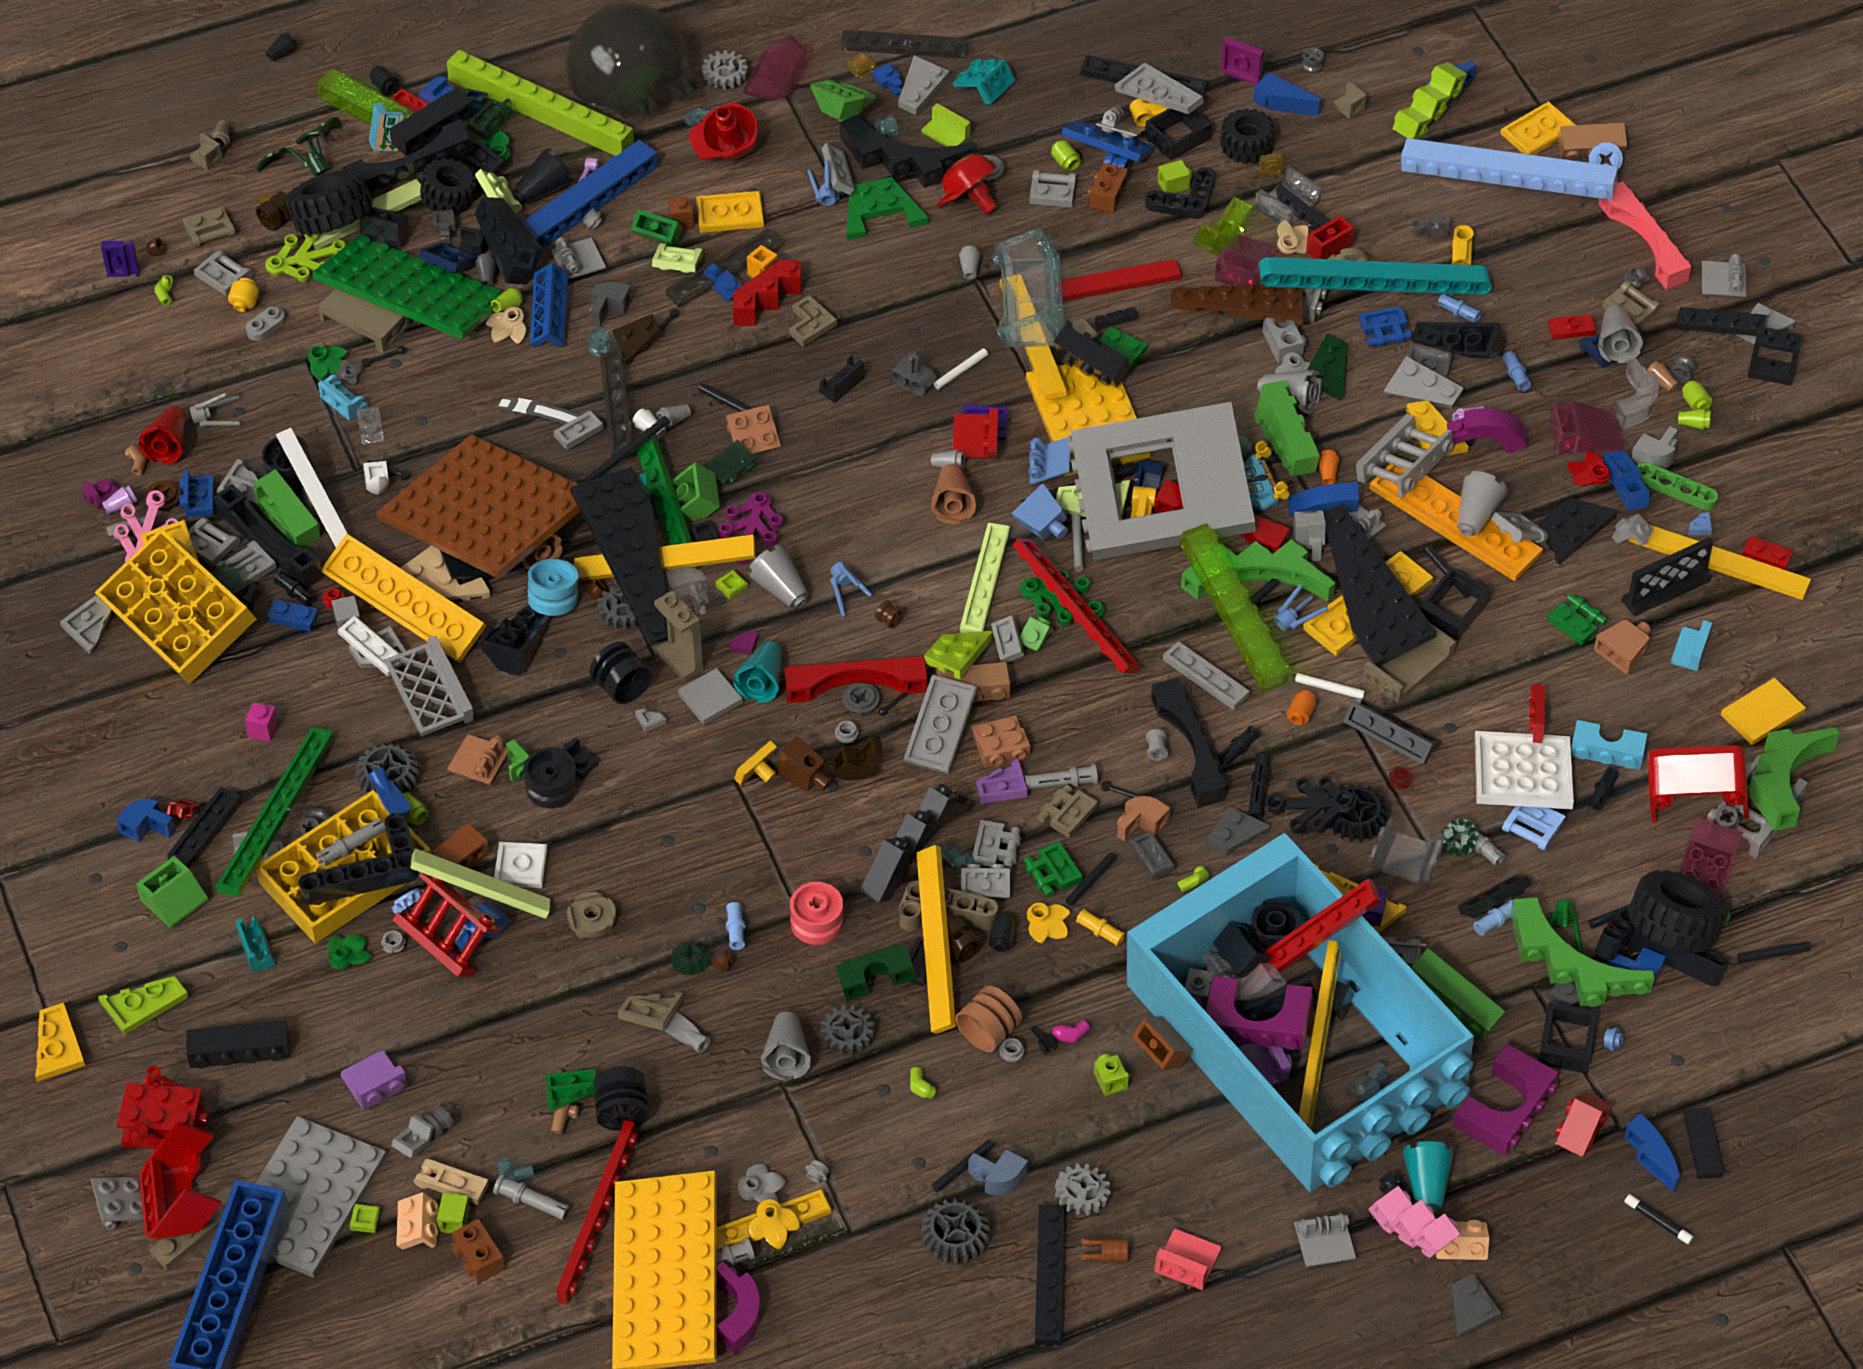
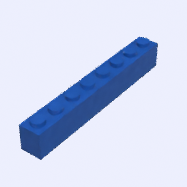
M638 140L617 156L612 157L603 166L598 167L586 178L581 179L576 185L567 189L559 197L550 201L542 209L534 212L532 216L522 223L544 249L582 222L590 210H599L658 168L657 152Z

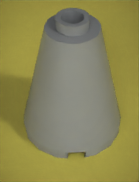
M1611 306L1604 312L1598 349L1606 361L1611 362L1613 360L1618 361V363L1632 361L1640 354V349L1643 346L1642 336L1624 308L1621 306Z
M1316 370L1264 374L1258 380L1257 389L1261 393L1263 384L1287 380L1290 386L1287 392L1289 396H1294L1297 402L1295 410L1311 415L1316 410L1312 409L1314 403L1319 404L1322 380L1317 378V375L1320 373Z
M1472 471L1470 475L1467 473L1463 479L1457 528L1464 536L1471 537L1477 535L1507 495L1508 488L1505 483L1501 482L1499 484L1495 481L1496 477L1491 474Z
M782 544L775 545L776 550L770 552L767 549L750 565L752 571H748L747 574L790 608H800L807 602L808 592L786 548Z
M782 1012L775 1017L761 1055V1063L764 1072L773 1078L786 1080V1076H794V1079L806 1074L810 1068L811 1057L799 1017L792 1012Z

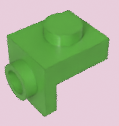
M1030 617L1020 635L1021 644L1040 653L1049 633L1053 634L1055 631L1050 627L1051 622L1041 617H1038L1037 620Z
M513 739L506 744L507 757L512 762L508 767L509 777L512 782H515L518 779L524 778L523 769L529 753L523 745L519 746Z

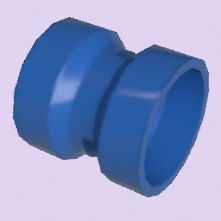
M1108 152L1103 163L1129 170L1131 159Z

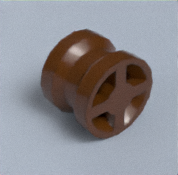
M886 600L878 607L875 619L879 622H885L889 629H893L902 620L904 611L900 607L895 608L891 601Z

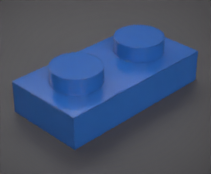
M274 599L266 618L267 622L311 632L319 613L317 608Z

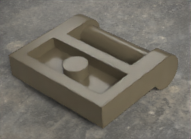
M223 206L182 218L183 226L194 248L201 246V243L217 238L236 235L233 224L230 222Z
M1626 280L1618 290L1603 301L1602 307L1607 309L1611 306H1621L1638 329L1659 312L1662 304L1657 300H1651L1634 288L1633 283ZM1626 295H1631L1648 308L1645 310Z

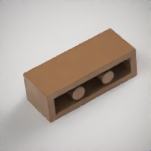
M1624 123L1561 126L1558 133L1560 158H1567L1568 160H1575L1579 157L1589 158L1588 155L1593 147L1600 143L1610 142L1616 145L1622 155H1624L1627 148Z
M1006 662L972 665L961 679L955 678L954 672L951 670L944 673L937 669V676L977 686L978 690L973 703L1010 698V682Z

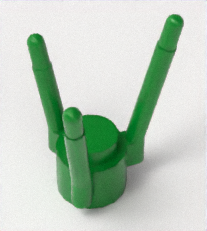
M1560 900L1555 904V911L1550 913L1549 924L1553 929L1555 921L1563 925L1564 928L1572 923L1577 951L1583 954L1577 923L1578 915L1574 913L1575 905L1569 900Z

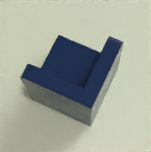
M1140 460L1134 486L1157 488L1158 492L1162 479L1163 464Z

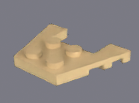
M433 546L428 547L400 568L448 600L461 599L462 601H469L470 597L482 596V599L490 598V591L482 577L459 585L456 579H451L439 549Z

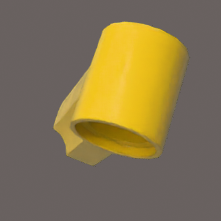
M1142 99L1134 100L1129 106L1135 124L1139 127H1145L1147 120L1169 109Z
M1460 225L1454 230L1452 240V264L1471 265L1474 233L1469 226Z
M1133 487L1131 518L1152 515L1157 488Z

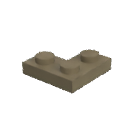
M810 295L792 305V311L802 321L790 327L789 334L803 347L837 326V319Z

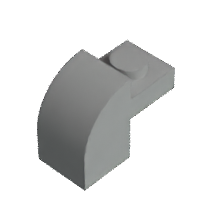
M1670 426L1660 441L1643 433L1633 447L1632 461L1635 465L1647 462L1663 469L1669 467L1673 463L1675 449L1678 445V440L1676 439L1678 430Z

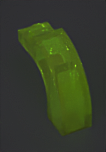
M1233 197L1219 221L1212 227L1203 223L1192 242L1215 256L1225 253L1245 230L1243 225L1254 208Z

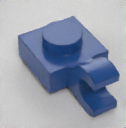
M890 63L872 70V77L882 89L889 87L894 95L901 93L902 89L899 87V85H902L901 76Z
M714 263L704 271V275L715 282L711 288L727 302L734 296V291L743 285L729 271L725 270L722 274L719 267Z

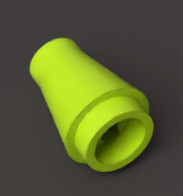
M508 288L495 300L491 301V306H494L493 311L498 313L505 311L509 307H519L523 298L519 290Z
M1706 408L1685 412L1679 411L1678 425H1685L1700 430L1710 428L1711 411H1707Z

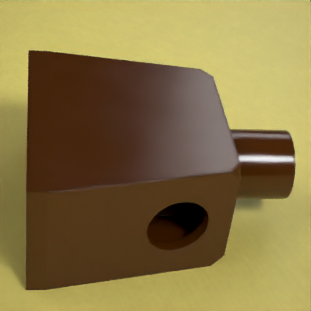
M795 736L781 751L777 774L803 791H809L814 785L824 791L832 781L831 778L823 773L824 759L799 737Z

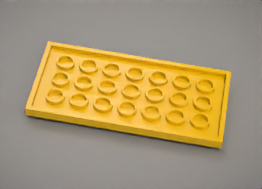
M715 1171L615 1182L612 1369H657L717 1362V1175Z

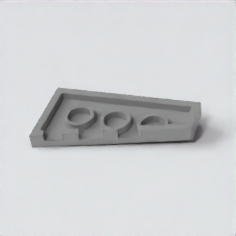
M1143 63L1114 85L1116 92L1186 114H1190L1204 103L1203 96L1146 63Z

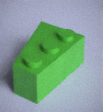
M276 469L253 483L260 514L287 541L303 548L321 538L319 521L310 514Z

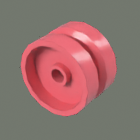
M810 882L794 891L790 899L791 929L794 935L802 942L811 945L826 944L840 935L843 928V898L836 888L823 882Z

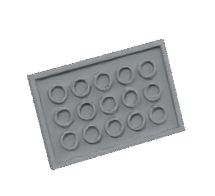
M297 1116L255 1183L284 1190L289 1202L269 1260L314 1278L353 1214L354 1205L359 1204L386 1159V1151Z

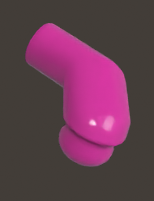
M1084 1020L1080 1021L1075 1027L1057 1025L1053 1028L1052 1035L1059 1041L1075 1043L1090 1030V1026Z

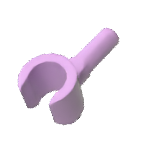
M586 158L585 169L578 182L586 178L590 171H595L599 167L598 159Z

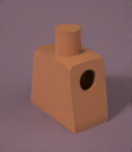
M1622 620L1596 636L1594 650L1628 675L1646 654L1650 641L1648 634L1651 632V629L1645 622H1640L1635 626L1628 620Z

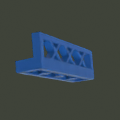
M553 263L534 273L530 345L533 347L545 341L557 347L564 344L568 272ZM546 276L543 283L541 284L542 277ZM543 310H544V313H543L542 317H541L540 320H539V316L541 315V313H542ZM543 328V334L538 336L541 329Z

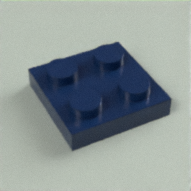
M444 242L422 248L419 252V258L426 260L427 264L444 267V270L449 273H457V271L475 266V261L478 257Z

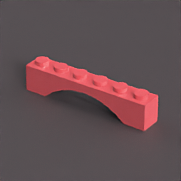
M1622 181L1617 183L1613 200L1599 198V206L1610 219L1631 227L1648 242L1655 256V277L1666 290L1689 281L1690 262L1682 256L1678 247L1670 241L1667 233L1658 226L1655 218L1646 211L1644 204L1638 201L1632 189L1628 188Z

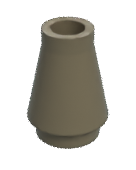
M224 120L218 121L216 127L209 135L211 139L220 144L221 150L230 143L229 123Z

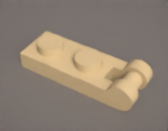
M430 1159L424 1160L421 1166V1173H418L414 1179V1183L420 1188H430L449 1194L453 1192L467 1195L469 1202L479 1205L489 1186L488 1179ZM431 1174H436L435 1178L430 1177Z

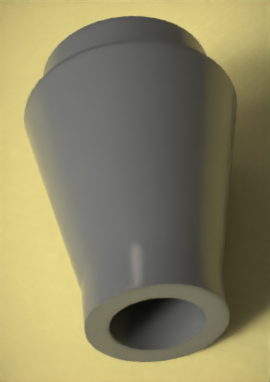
M488 253L480 254L475 261L480 282L491 287L494 284L493 280L497 263L494 256Z

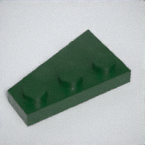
M1327 333L1307 370L1319 371L1320 374L1317 375V378L1322 380L1321 391L1341 401L1344 392L1347 343Z

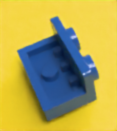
M184 469V477H180V489L183 491V495L179 496L180 508H185L186 517L214 515L213 475L190 476L189 469Z

